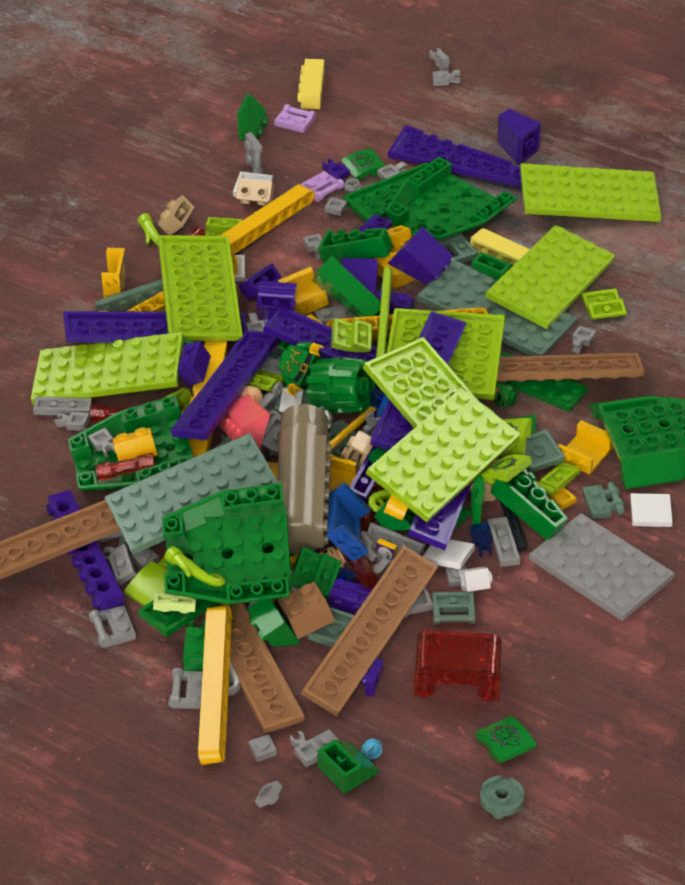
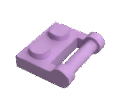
M285 104L281 113L274 120V125L305 133L314 122L316 112L301 110Z
M323 171L300 185L314 191V200L320 202L328 194L337 189L341 190L344 188L345 184L342 179L337 180Z

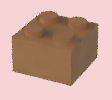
M315 582L306 584L292 592L290 597L277 600L285 619L297 639L335 621L327 601Z

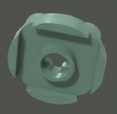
M502 776L491 777L482 785L480 803L494 818L502 819L505 816L517 813L523 807L524 789L513 778L507 780L502 779ZM498 794L502 796L507 795L506 798H498Z

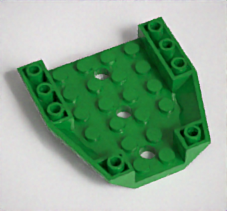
M437 157L404 181L385 209V212L394 227L401 225L410 228L411 237L423 227L437 241L485 224L514 203L518 197L506 191L494 197L452 175V163Z
M176 395L119 411L69 438L68 443L76 468V481L79 491L121 490L192 459L193 454L188 438L182 439L180 437H172L171 429L182 416ZM103 428H106L113 438H116L121 433H133L139 428H150L158 455L120 466L114 451H108V457H105L102 450L96 451L88 436Z
M637 396L589 404L594 419L602 420L620 461L619 476L625 490L685 479V399Z
M282 483L223 490L162 517V531L167 550L175 546L186 557L192 556V562L209 575L218 574L225 579L223 586L214 587L192 575L187 577L180 567L172 565L167 561V573H164L165 593L227 605L290 597L292 577L288 517ZM266 546L274 547L271 553L263 552ZM226 551H233L231 558H223Z

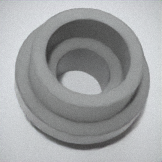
M350 178L346 181L344 189L351 193L361 189V184L358 179Z

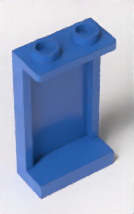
M343 483L329 493L327 537L354 562L368 553V548L360 541L361 518L370 513V507L346 483Z

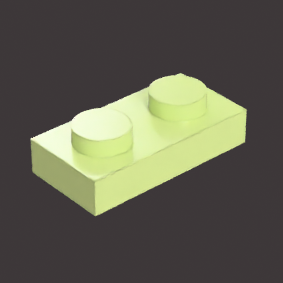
M154 593L153 610L161 612L179 611L181 613L195 612L196 599L168 593Z

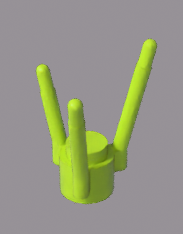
M184 387L166 396L176 395L179 406H184L181 410V415L190 405V398L192 396L191 392Z

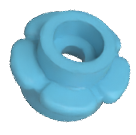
M369 739L362 745L361 751L367 758L376 759L382 753V744L379 740Z

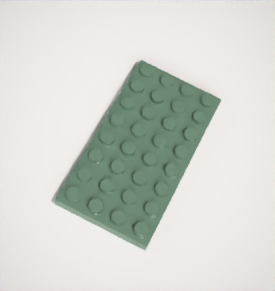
M456 260L441 273L442 275L437 280H433L417 295L418 302L437 311L484 308L488 314L505 315L502 342L529 356H546L577 323L576 317L564 312L548 329H545L485 298L486 291L497 280Z
M249 433L105 496V500L133 555L165 541L162 531V517L223 490L276 484L279 482Z

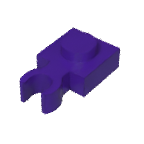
M330 158L328 159V164L322 161V168L337 180L350 176V170L340 162L335 164Z
M375 659L369 674L365 673L363 678L365 695L374 697L380 682V675L384 669V666H382L384 660Z

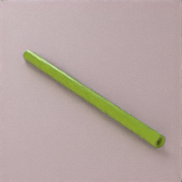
M386 267L383 270L376 358L386 354L392 269L390 267Z

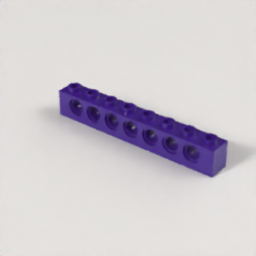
M71 490L48 496L49 504L46 505L48 515L53 517L52 521L80 510ZM96 541L67 552L68 555H72L74 568L79 569V578L81 582H85L87 595L92 596V604L95 610L103 611L124 605V595Z

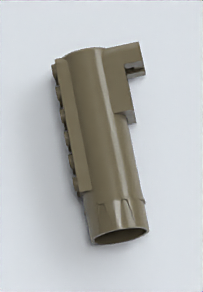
M298 404L287 408L281 415L280 431L278 434L277 481L283 485L291 554L299 553L302 547L315 551L317 549H324L325 545L329 544V538L327 533H325L328 529V517L326 516H328L330 493V486L327 485L331 483V471L328 470L332 466V457L328 456L331 455V443H328L327 433L328 418L323 410L308 404ZM266 546L264 549H274V547Z

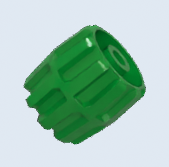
M344 357L316 360L315 364H311L309 367L310 375L306 376V382L309 384V388L306 390L307 398L310 399L309 404L318 408L323 406L325 410L328 409L332 414L362 413L369 409L375 396V382L363 369L364 363L368 361Z

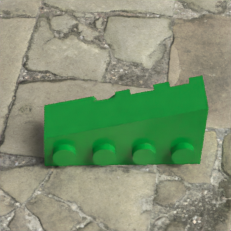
M386 228L366 229L364 232H361L359 229H353L352 232L338 230V233L327 230L318 247V252L323 263L333 256L341 264L342 258H384L390 254L393 244Z
M333 256L316 271L312 281L354 314L355 317L376 316L380 312L381 302Z
M526 469L509 482L496 479L490 491L545 540H550L558 534L568 519L554 500H550L546 496L547 491L543 486L539 487L535 482V476L531 472L528 473Z

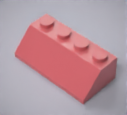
M245 394L234 402L220 421L219 427L232 440L250 433L260 450L270 413L251 395Z

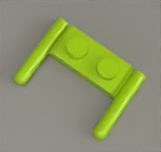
M561 462L554 465L556 468L544 476L540 482L536 480L535 482L539 487L543 486L547 491L546 494L554 496L555 493L575 479L576 475L580 474L581 468L567 462Z

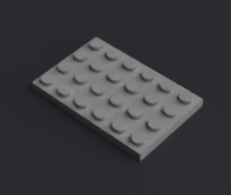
M582 513L566 524L558 534L550 540L547 539L529 553V560L621 621L625 620L673 580L675 574Z

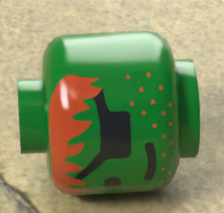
M497 382L495 399L491 400V403L505 409L513 406L517 399V391H515L514 386Z

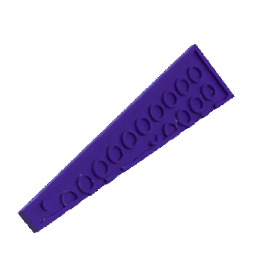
M408 125L404 126L388 151V158L419 165L426 162L429 164L437 157H440L452 163L451 172L522 189L520 167L513 165L512 161L463 144L455 145L448 139L445 141L440 140L437 135H426L424 131Z

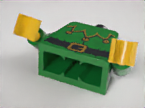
M299 342L295 346L289 345L287 350L283 347H279L276 350L275 356L281 359L278 368L281 370V376L287 386V393L296 397V390L301 391L299 386H307L306 376H309L311 373L310 365L315 364L316 360H320L323 357L318 353L319 349L323 348L322 345L312 342Z

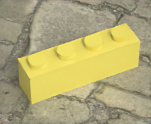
M305 59V64L301 65L298 102H301V109H320L324 80V59Z
M484 228L473 235L470 242L478 251V255L483 252L512 265L530 250Z

